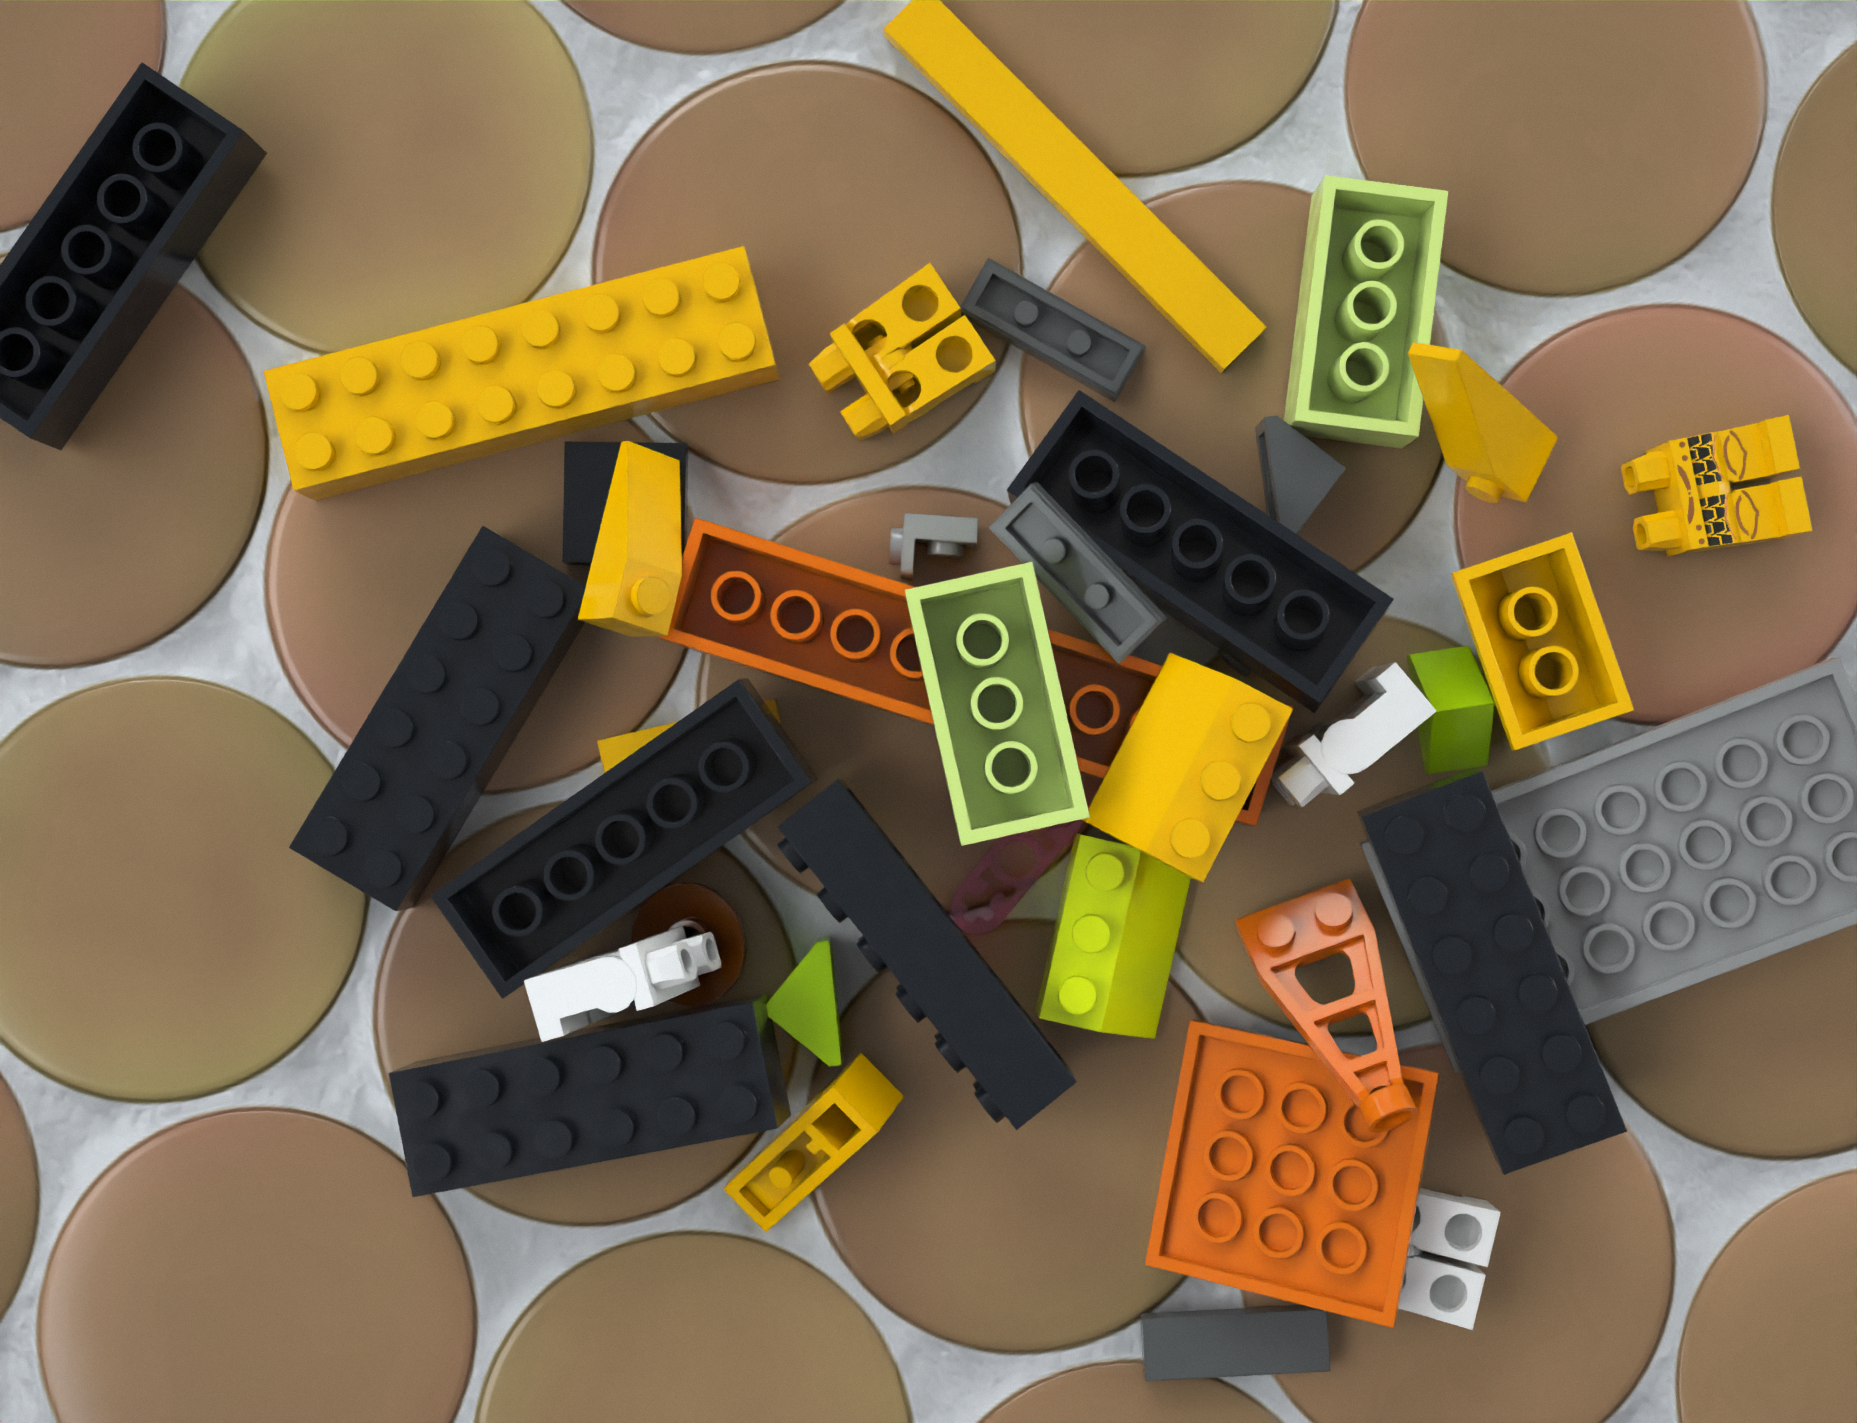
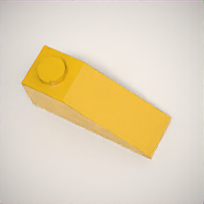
M1413 342L1408 351V356L1446 465L1466 481L1464 489L1478 499L1489 503H1498L1500 498L1504 497L1527 503L1558 436L1463 350Z
M622 441L578 620L630 637L668 636L682 577L680 460L630 441Z
M860 1053L815 1095L726 1184L723 1190L767 1232L876 1135L905 1096Z

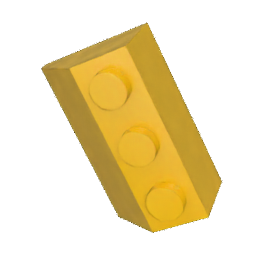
M1572 532L1450 574L1512 751L1634 710Z
M1169 653L1088 807L1090 817L1082 819V821L1184 875L1204 882L1293 709L1233 677Z

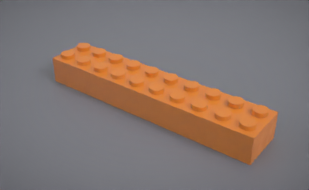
M695 517L682 557V577L668 636L657 637L671 644L934 727L905 598V590L915 588L914 586ZM1048 629L1079 771L1081 774L1103 780L1162 665L1131 655L1118 664L1102 646ZM1289 719L1235 823L1256 827Z

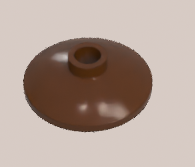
M690 882L669 885L655 892L641 906L632 928L631 944L681 926L684 928L686 938L692 937L694 930H697L700 934L711 931L721 959V968L698 975L700 986L668 1000L686 1006L703 1005L726 994L739 979L747 954L744 926L732 904L716 890L702 884Z

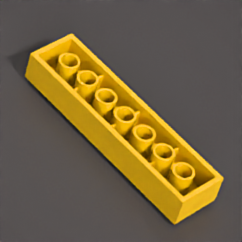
M744 246L263 371L293 491L314 501L780 379L753 272Z

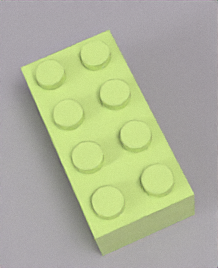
M1325 175L1312 194L1284 421L1303 436L1401 449L1419 437L1423 396L1412 368L1408 351L1413 342L1430 345L1448 191Z
M1033 562L906 589L905 598L961 846L1089 818L1090 815Z

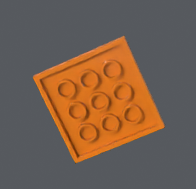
M1190 1020L1145 1265L1394 1328L1397 1320L1440 1072L1400 1064L1404 1085L1407 1087L1418 1113L1413 1119L1397 1128L1373 1133L1369 1131L1358 1106L1309 1044L1200 1020ZM1341 1051L1350 1060L1362 1056Z

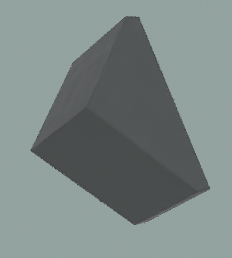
M1277 415L1264 417L1255 427L1267 515L1297 534L1345 471L1346 467Z

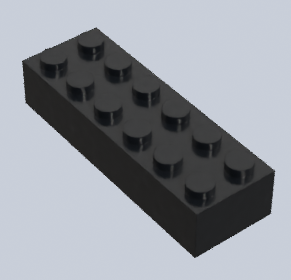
M141 62L0 265V418L30 439L58 450L63 449L267 155V152L244 130L143 62Z
M1080 390L1075 394L1007 489L1008 497L1012 504L1031 483L1038 482L1157 607L1314 714L1377 627L1394 600Z
M482 526L289 848L394 911L414 908L585 622L578 620L586 586Z
M748 678L738 679L430 896L503 999L524 985V980L540 974L818 778Z
M1473 767L1357 811L1493 1157L1502 1173L1505 1175L1627 1132L1484 772Z
M842 779L834 781L777 826L785 836L777 844L780 850L800 874L808 868L813 871L824 885V888L817 893L823 905L838 923H841L847 917L854 923L862 934L856 943L861 953L878 973L888 967L901 983L896 987L898 991L895 993L899 1001L917 1023L926 1017L939 1031L934 1035L937 1040L934 1043L957 1073L967 1067L977 1080L972 1084L976 1090L974 1095L996 1123L1006 1117L1014 1128L1018 1130L1077 1082L1069 1065Z
M767 993L580 1029L541 1042L539 1037L416 1061L390 1072L389 1078L412 1197L778 1129L791 1116L773 1021L768 1017Z

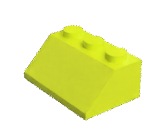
M1075 833L1035 1011L1038 1017L1101 1033L1155 1039L1191 878L1129 845Z

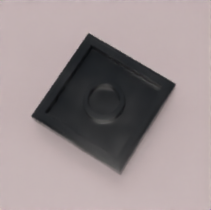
M565 441L562 563L566 565H591L621 442ZM633 442L680 460L681 545L683 557L687 544L689 446L687 443Z

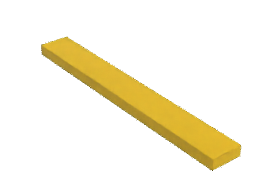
M912 0L883 29L884 37L1220 373L1234 362L1265 331L1267 327L940 0Z

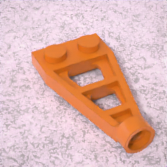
M1351 879L1343 880L1236 919L1237 932L1259 982L1358 1106L1369 1131L1373 1133L1389 1131L1413 1119L1418 1110L1402 1078L1375 929ZM1342 953L1349 958L1352 965L1355 982L1352 995L1325 1005L1319 1004L1308 995L1295 977L1296 969ZM1363 1013L1369 1019L1377 1048L1374 1052L1350 1060L1340 1051L1328 1031V1026Z

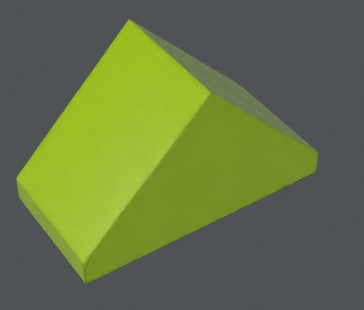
M1463 646L1406 655L1410 680L1436 710L1432 716L1418 726L1425 774L1488 766L1495 702L1470 647Z
M822 937L815 942L768 1000L766 1008L770 1019L829 1067L842 1065L843 1048L832 938Z

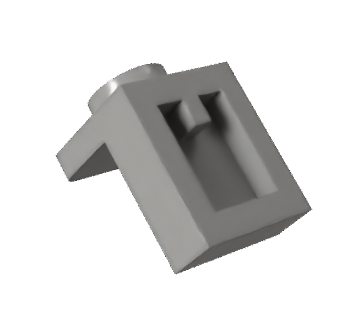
M904 513L903 528H891L889 564L901 565V579L913 580L915 544L927 545V555L962 558L964 548H976L978 518Z

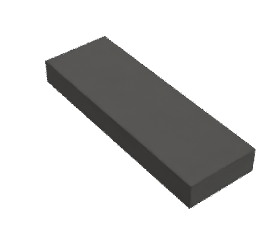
M990 258L985 262L960 306L961 316L966 315L970 322L1113 402L1117 400L1146 348L1142 343Z
M1038 482L1031 483L989 527L1023 564L1033 562L1036 578L1118 664L1132 654L1167 619L1160 609Z
M1304 1305L1140 1314L1143 1375L1145 1381L1330 1371L1327 1311Z

